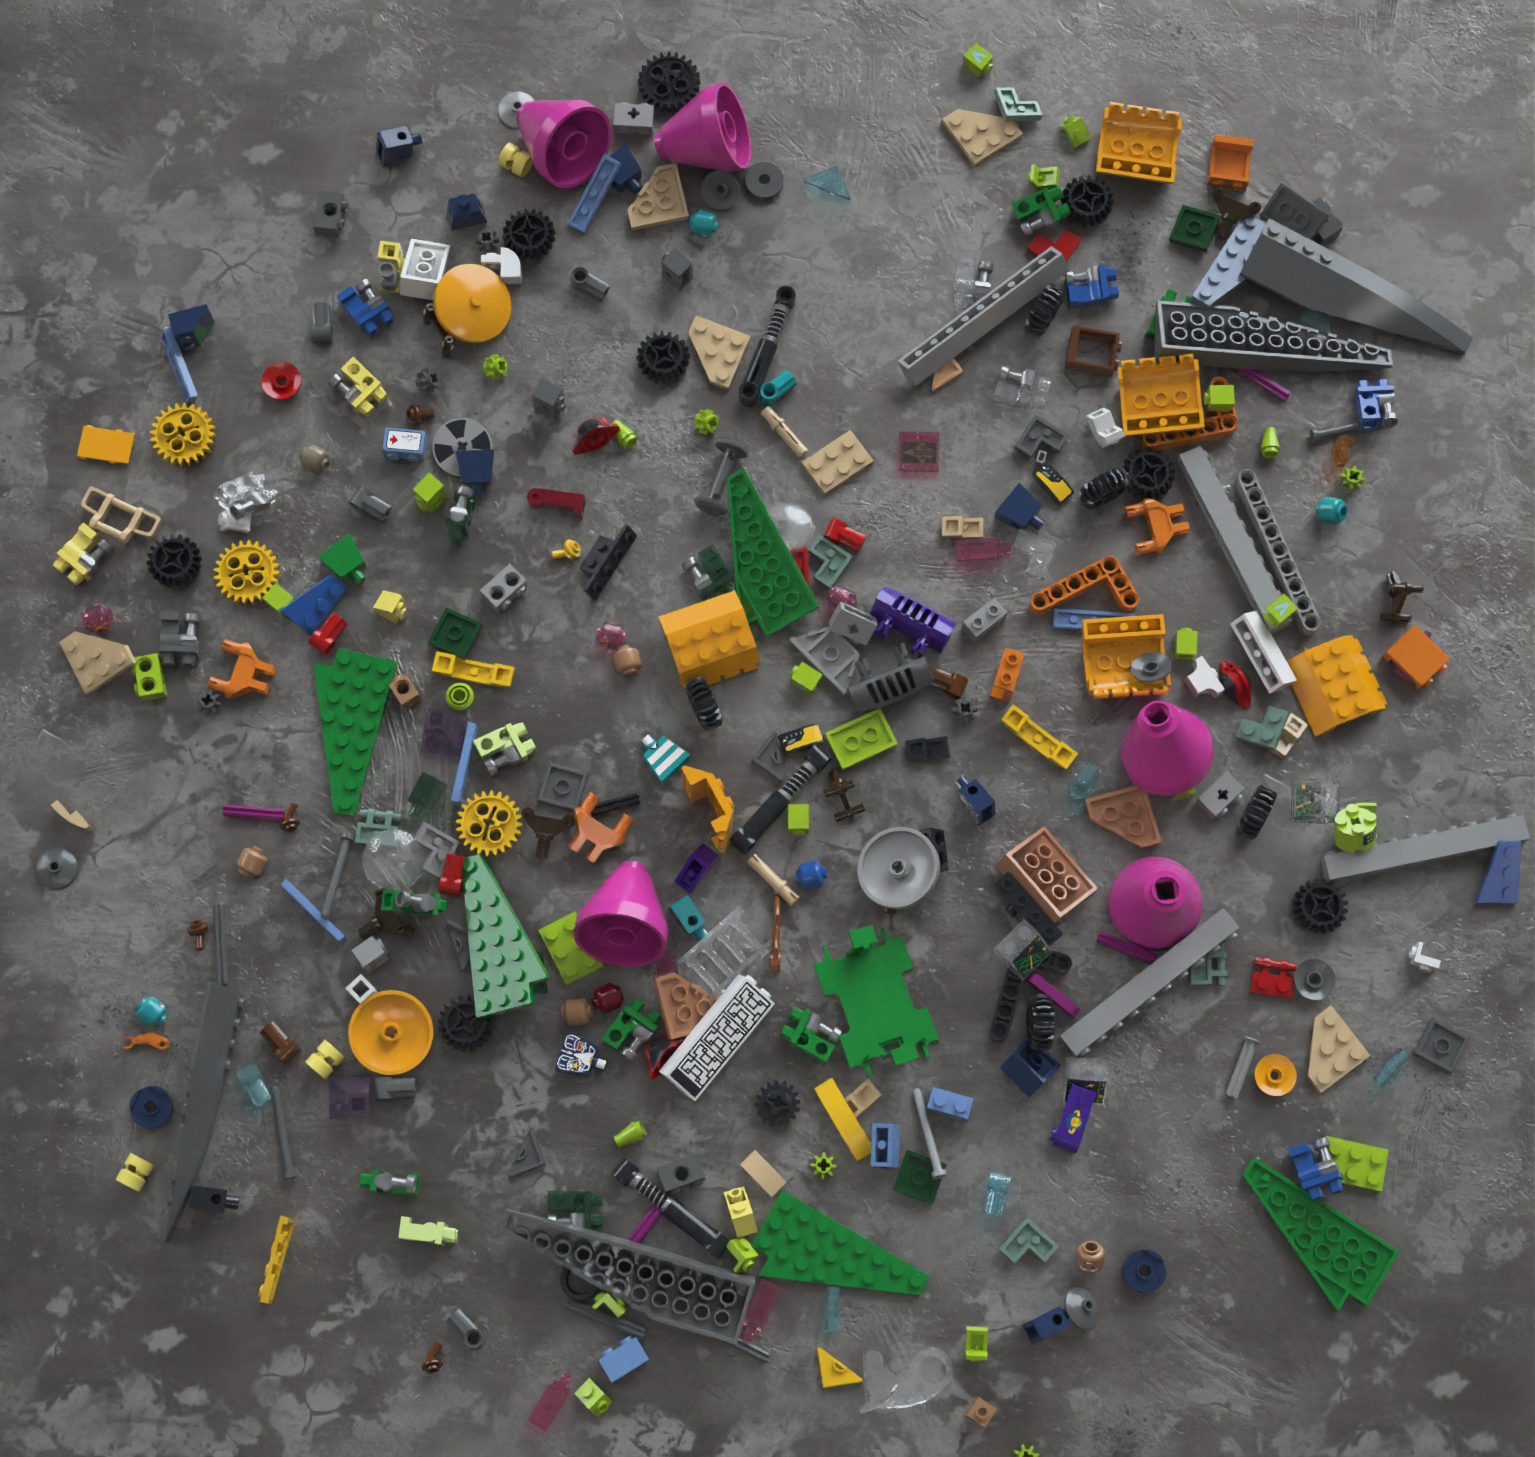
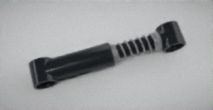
M781 286L777 290L774 312L771 314L772 317H770L768 327H766L767 331L764 332L765 336L759 340L743 383L739 387V401L746 407L754 406L758 402L761 386L765 381L778 347L776 345L777 337L780 336L778 333L781 332L780 328L783 327L784 318L787 317L788 312L795 306L796 293L791 286ZM788 296L791 299L788 301H784L781 299V297ZM757 369H759L758 374H757V376H756V379H755V381H754V383H753V380H754L755 374H756V372H757ZM749 391L752 392L754 395L751 397H746L744 393Z
M815 744L805 755V762L800 765V769H797V773H793V777H789V781H786V785H782V789L775 790L751 818L732 835L729 842L746 855L762 834L788 807V804H791L792 795L796 794L797 790H800V786H803V783L807 782L808 778H811L810 775L821 772L831 761L832 756L818 744Z
M623 1157L611 1172V1175L624 1186H630L634 1190H638L639 1194L642 1193L643 1197L648 1198V1201L651 1200L652 1204H656L657 1208H661L660 1211L662 1210L664 1217L696 1240L713 1256L720 1259L728 1249L726 1246L730 1239L710 1226L678 1199L665 1196V1193L660 1192L661 1189H656V1185L653 1186L651 1182L646 1181L647 1178L644 1179L641 1173L639 1174L640 1170Z

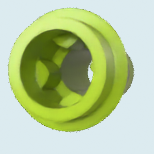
M615 420L612 424H617L620 428V431L615 435L620 446L625 449L633 447L638 440L636 433L619 420Z
M1273 427L1264 429L1260 452L1265 458H1275L1280 452L1276 429Z
M639 1120L636 1122L632 1121L618 1135L614 1136V1139L621 1148L624 1145L643 1140L647 1133Z

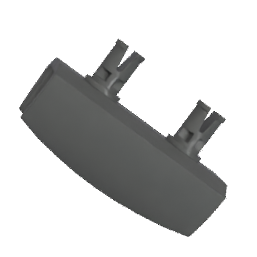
M901 643L902 654L897 646L892 647L899 662L898 667L876 676L872 674L867 658L862 659L864 669L858 661L854 664L861 680L849 686V692L857 710L866 711L893 704L931 684L935 678L926 656L915 660L910 659L905 643Z

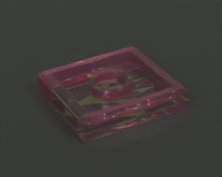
M900 431L899 471L939 472V432Z

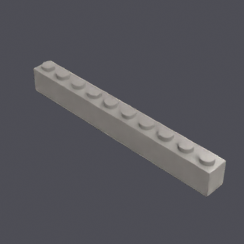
M1051 246L900 358L898 363L904 377L915 386L1027 302L1031 301L1048 284H1053L1068 273L1069 269L1063 253Z
M1198 446L1180 454L1176 462L1254 611L1258 610L1271 634L1289 626L1292 622V616L1277 629L1274 626H1270L1264 619L1263 613L1266 608L1282 594L1280 590H1276L1273 584L1274 579L1271 573L1266 571L1262 556L1257 554L1254 540L1248 537L1245 523L1243 520H1239L1235 504L1233 502L1230 503L1226 487L1220 484L1217 470L1210 465L1208 453L1205 450L1203 451L1201 446Z
M1516 813L1505 815L1504 819L1497 820L1496 817L1486 819L1481 824H1477L1476 821L1464 824L1462 828H1457L1455 825L1444 828L1445 831L1442 832L1430 830L1425 832L1423 836L1417 837V834H1410L1405 836L1403 840L1397 841V838L1385 840L1384 844L1379 845L1375 842L1374 846L1366 852H1362V850H1356L1355 853H1338L1337 850L1328 851L1320 859L1324 877L1327 883H1330L1331 881L1336 882L1496 848L1498 841H1520L1525 843L1530 837L1524 815L1516 816Z
M1224 908L1061 1034L1059 1039L1074 1058L1078 1055L1082 1058L1091 1051L1089 1047L1092 1044L1103 1042L1107 1038L1106 1033L1111 1029L1114 1032L1124 1025L1122 1022L1127 1017L1132 1019L1140 1012L1138 1008L1143 1004L1148 1006L1157 999L1155 997L1160 991L1165 993L1173 986L1171 983L1178 978L1180 981L1189 974L1187 970L1194 965L1197 968L1205 961L1203 957L1208 953L1214 955L1222 948L1220 946L1221 943L1225 940L1228 943L1238 935L1236 932L1240 927Z

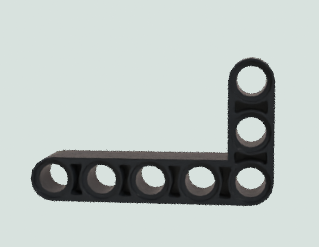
M1018 942L1011 952L989 1029V1037L994 1042H1003L1009 1034L1025 979L1022 975L1014 977L1011 974V969L1015 967L1012 961L1018 956L1016 949H1025L1030 943ZM1048 949L1050 953L1046 956L1047 962L1039 963L1035 968L1056 975H1065L1072 966L1071 958L1064 953ZM1058 960L1065 961L1067 968H1058L1056 962ZM1008 987L1013 988L1016 995L1014 997L1007 996L1005 989ZM1001 1007L1009 1009L1010 1015L1008 1017L1001 1016L999 1012ZM1001 1027L1004 1030V1036H996L994 1028Z

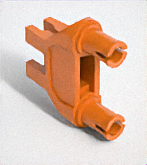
M1145 498L1142 499L1141 503L1124 506V514L1127 513L1125 515L1126 519L1139 515L1146 517L1152 537L1150 541L1134 544L1135 551H1138L1136 552L1137 556L1151 552L1161 554L1171 538L1188 534V530H1190L1188 521L1173 525L1171 522V518L1183 515L1182 512L1185 511L1183 503L1165 506L1158 501Z
M225 639L223 641L225 645L222 644L221 651L237 655V663L228 682L211 676L209 679L211 683L208 682L207 688L224 693V696L229 699L242 696L251 691L268 695L270 689L268 684L257 681L256 678L258 673L274 677L277 670L275 666L259 661L249 643L239 644Z
M589 792L581 807L578 806L574 810L577 832L568 847L578 852L585 840H590L593 844L586 853L585 858L594 863L603 849L625 842V834L635 820L623 814L615 829H609L591 817V812L601 798Z

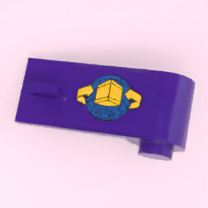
M1072 1084L1057 1129H1052L1049 1140L1052 1141V1146L1075 1154L1077 1153L1096 1092Z

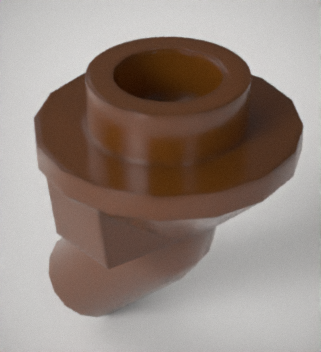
M414 404L410 405L406 411L407 420L411 424L421 423V418L436 416L435 409L421 410L419 405Z
M290 803L283 816L284 820L280 824L281 830L293 832L300 825V821L292 817L298 807L296 804Z
M202 920L191 922L187 928L190 936H196L195 949L199 951L204 950V934L208 932V924L202 922Z
M435 1342L428 1352L427 1359L422 1364L423 1371L435 1373L443 1366V1362L436 1358L443 1347L440 1343Z

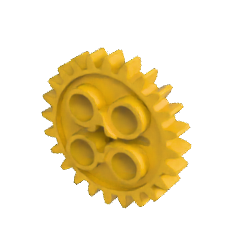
M186 402L183 403L181 408L177 403H175V409L168 406L169 412L167 413L161 410L163 416L155 417L158 423H152L151 425L155 430L150 431L151 436H153L150 441L152 444H155L153 449L158 451L159 457H163L165 462L171 459L173 466L178 461L182 467L184 462L191 466V460L199 463V456L205 459L204 452L211 453L208 446L215 445L211 439L216 438L215 433H213L216 428L214 425H211L213 420L208 418L207 412L202 413V408L198 407L196 409L193 403L188 408ZM192 419L190 424L184 425L185 420ZM168 428H174L172 433H165ZM201 436L198 441H192L193 437ZM183 445L180 450H174L175 446Z
M240 540L238 547L232 543V550L224 548L227 554H219L222 561H215L219 567L213 569L216 574H219L214 577L215 581L219 582L216 586L218 589H222L221 593L223 596L227 594L229 601L234 598L236 604L242 600L243 604L246 605L247 601L250 600L254 605L256 598L262 602V595H265L272 588V584H279L275 578L281 575L279 571H276L280 568L279 564L275 563L277 561L276 556H272L273 552L271 549L266 551L267 547L265 544L260 547L258 541L252 545L251 541L248 540L247 544L244 545ZM253 558H260L257 564H251ZM240 562L237 568H231L232 563ZM257 577H264L262 582L254 583ZM237 581H243L241 587H234Z
M493 790L490 791L489 796H486L484 791H482V797L475 793L474 801L467 798L469 805H461L464 812H458L457 814L462 819L456 820V823L461 825V827L456 829L457 832L463 833L459 836V839H466L463 845L465 847L471 845L470 852L478 849L477 854L480 855L484 851L487 858L490 852H493L495 857H497L499 850L505 854V847L512 850L510 843H518L515 835L521 836L522 833L517 829L523 828V824L518 822L523 819L522 815H516L520 812V808H513L516 804L515 801L508 803V795L502 799V793L499 791L497 796H494ZM481 807L489 809L486 815H479L478 810ZM494 807H497V810L495 811L494 816L492 818L494 825L489 826L487 838L485 841H483L482 839L487 831L486 822H490L492 810ZM501 813L508 814L506 821L501 822L497 818ZM480 826L482 831L479 834L471 833L473 827ZM495 832L501 833V838L498 841L490 839L491 835Z

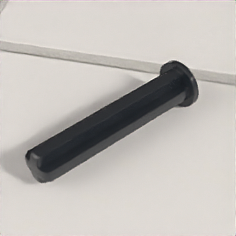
M633 793L598 802L591 815L594 816L640 804L639 793Z

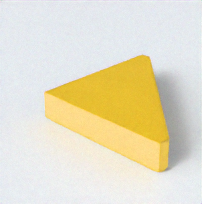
M820 1347L817 1348L823 1388L863 1382L862 1378Z

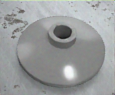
M513 92L506 95L499 104L500 119L507 126L518 128L516 115L519 109H515L514 106H522L526 102H533L534 99L523 92Z

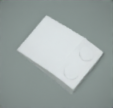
M411 239L400 277V295L433 300L436 285L446 272L450 245Z

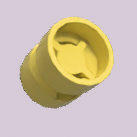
M509 142L499 156L498 165L507 170L512 169V173L524 178L530 171L533 161L528 152L524 150L520 152L519 147Z
M324 1039L317 1047L318 1052L312 1053L305 1063L326 1080L333 1072L332 1067L338 1066L345 1056Z
M130 1153L124 1163L126 1167L120 1170L115 1180L140 1192L146 1182L144 1177L150 1175L155 1165Z

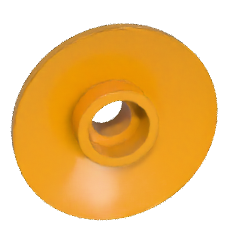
M1270 1054L1263 1057L1257 1063L1254 1077L1257 1086L1264 1093L1271 1096H1282L1294 1087L1297 1073L1295 1066L1287 1057L1280 1054ZM1272 1072L1277 1074L1278 1078L1276 1080L1271 1078Z

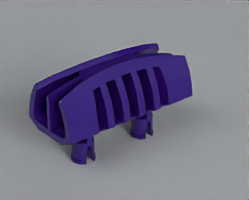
M885 586L878 594L870 612V615L876 617V620L880 622L874 631L876 636L884 630L881 639H885L890 629L893 628L914 639L916 643L910 652L914 655L920 649L917 658L923 656L927 647L941 654L956 625L949 618L925 604Z

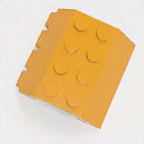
M1110 102L1109 107L1104 109L1096 160V173L1174 184L1176 153L1182 127V118H1179V112L1166 110L1165 116L1161 117V109L1146 107L1145 114H1142L1143 107L1127 105L1126 111H1123V104Z
M1193 353L1179 355L1180 361H1176L1175 355L1159 357L1160 363L1157 364L1155 357L1139 359L1140 365L1138 366L1135 364V359L1121 361L1122 367L1118 368L1125 437L1205 428L1198 359H1194Z
M735 591L658 617L670 646L683 688H685V683L693 678L702 677L708 685L720 682V676L722 675L725 680L740 675L739 669H743L744 673L758 669L757 663H760L757 647L744 609Z
M1163 614L1082 620V654L1085 683L1089 696H1093L1094 699L1109 698V694L1112 695V698L1129 697V693H1132L1133 696H1147L1149 692H1152L1153 695L1168 694L1171 686L1170 673L1162 680L1148 683L1135 679L1131 673V665L1139 656L1152 652L1165 655L1163 638L1166 633Z
M1352 635L1342 636L1318 645L1286 661L1297 681L1291 684V687L1314 738L1333 731L1336 726L1367 714L1370 716L1386 709V699L1382 691L1378 692L1377 689L1380 686L1374 673H1369L1371 667L1365 655H1361V652H1363L1358 639H1354Z
M683 766L681 767L682 784L690 801L694 803L707 796L718 816L717 819L710 822L716 834L718 833L711 840L716 849H718L719 854L724 855L733 829L735 806L729 796L725 797V788L720 778L716 779L712 773Z

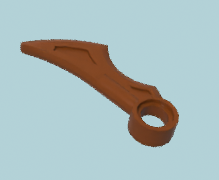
M779 894L774 895L773 931L769 956V972L780 973L781 952H779Z

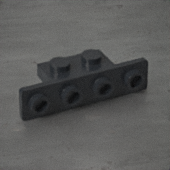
M624 525L615 540L600 535L580 566L582 572L592 575L583 591L594 601L597 600L637 537V534L628 525Z
M1007 872L994 883L993 886L1006 900L1004 904L1006 912L1012 918H1017L1020 922V928L1026 934L1029 932L1032 936L1035 933L1046 947L1051 946L1063 935L1060 929L1010 872Z

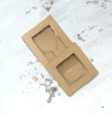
M942 517V537L984 539V518Z
M1291 713L1276 750L1270 751L1283 759L1308 724Z
M58 800L51 804L55 811L73 826L89 833L93 831L77 810L70 815Z
M867 1079L854 1092L849 1094L845 1100L855 1117H857L882 1094Z
M756 1150L740 1164L770 1197H773L787 1183Z

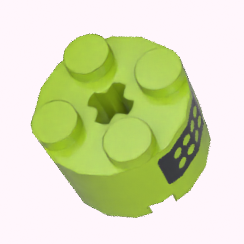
M1350 804L1346 809L1338 812L1334 824V839L1337 847L1349 853H1355L1356 850L1366 852L1371 849L1376 841V815L1355 804Z

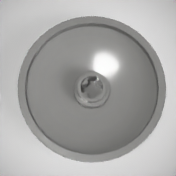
M908 827L889 828L876 834L863 848L858 861V879L863 891L876 904L889 909L909 908L923 901L935 887L940 872L939 856L932 842L921 832Z

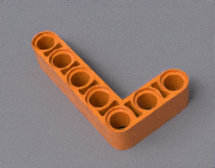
M1216 377L1211 381L1210 386L1228 385V382L1222 377ZM1233 407L1232 411H1212L1213 417L1204 418V427H1210L1213 432H1207L1205 429L1189 430L1194 434L1193 436L1186 435L1184 431L1143 435L1140 446L1142 450L1146 447L1148 452H1150L1154 448L1156 452L1229 437L1235 432L1238 425L1235 407ZM1223 423L1231 424L1232 428H1226ZM1170 434L1174 437V439L1169 440L1166 438L1165 435ZM1151 438L1155 441V443L1150 444L1146 441V439Z
M1107 556L1035 593L1030 600L1029 610L1034 615H1042L1102 583H1105L1118 607L1124 613H1131L1136 609L1139 596L1118 560L1113 556ZM1109 564L1114 570L1107 571L1104 565ZM1089 573L1094 574L1096 579L1090 580L1086 575ZM1119 581L1124 587L1117 588L1114 582ZM1069 583H1076L1079 588L1072 589ZM1059 592L1061 598H1054L1051 593ZM1129 598L1134 604L1127 605L1124 599ZM1041 601L1044 606L1041 608L1036 607L1034 602Z

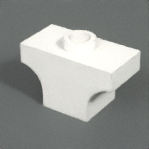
M1203 656L1197 658L1192 664L1194 672L1187 676L1184 682L1195 698L1202 694H1210L1214 698L1218 697L1225 689L1218 680L1219 676L1216 670L1210 668Z

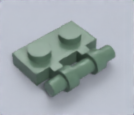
M372 808L368 810L360 809L359 817L367 818L366 823L358 822L355 843L397 848L400 828L392 826L393 821L401 822L402 814L389 810L387 812H380ZM374 820H385V825L374 824Z
M1224 943L1220 944L1222 948L1214 955L1208 953L1203 957L1205 961L1197 968L1194 965L1190 967V986H1211L1212 977L1217 978L1218 986L1226 985L1228 971L1225 970L1227 952L1225 951ZM1211 959H1217V970H1212Z

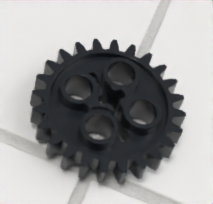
M668 51L667 56L660 52V58L653 55V62L647 59V66L642 65L643 72H639L640 79H638V85H640L639 92L642 93V99H646L647 104L653 103L654 109L660 106V112L664 108H667L668 113L671 112V108L678 112L679 106L683 108L685 103H688L692 100L691 98L697 95L696 92H700L699 85H701V82L698 79L700 78V73L696 72V65L691 66L692 60L685 61V55L678 58V52L671 56L670 51ZM665 67L667 68L669 73V80L672 84V90L675 95L674 97L671 96L669 83L666 80V73L664 70ZM676 69L680 70V72L673 73L672 71ZM655 74H660L661 77L656 78V77H654V75H655ZM678 87H684L685 89H684V90H678L677 88H678ZM660 91H665V92H666V94H664V95H660V94H658V93H659Z

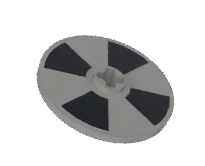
M456 418L444 423L438 429L433 439L432 451L436 463L443 471L452 476L461 477L456 459V451L459 449L458 444H467L466 451L493 449L492 440L486 428L479 422L469 418Z

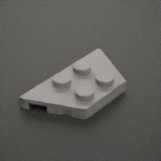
M830 626L789 639V642L845 696L856 668L854 663L858 661L860 653L843 636L834 634Z

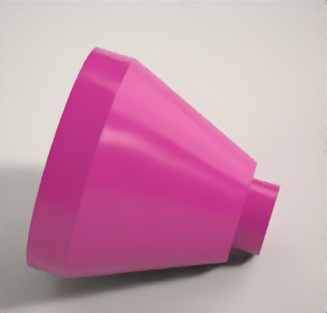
M725 82L705 87L662 126L661 132L654 135V144L659 157L662 160L669 158L673 163L723 172H734L747 168L751 160V140L747 120L738 97Z
M529 101L524 103L517 112L516 121L537 172L557 187L572 188L584 183L592 177L603 154L607 155L611 143L609 119L603 111L587 101Z
M1153 701L1143 707L1124 734L1121 743V758L1126 774L1137 787L1151 794L1170 796L1181 794L1194 788L1207 776L1214 760V746L1208 727L1198 716L1171 703Z
M1147 857L1131 863L1118 875L1109 893L1108 907L1114 927L1125 940L1146 950L1157 951L1174 947L1194 931L1202 914L1203 901L1196 879L1184 866L1168 858ZM1157 890L1164 893L1168 899H1158Z
M635 861L621 863L619 868L609 875L578 912L573 936L576 944L584 953L598 961L622 967L648 965L663 956L666 950L669 930L647 868Z

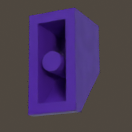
M703 843L691 854L674 882L691 894L711 870L719 855Z

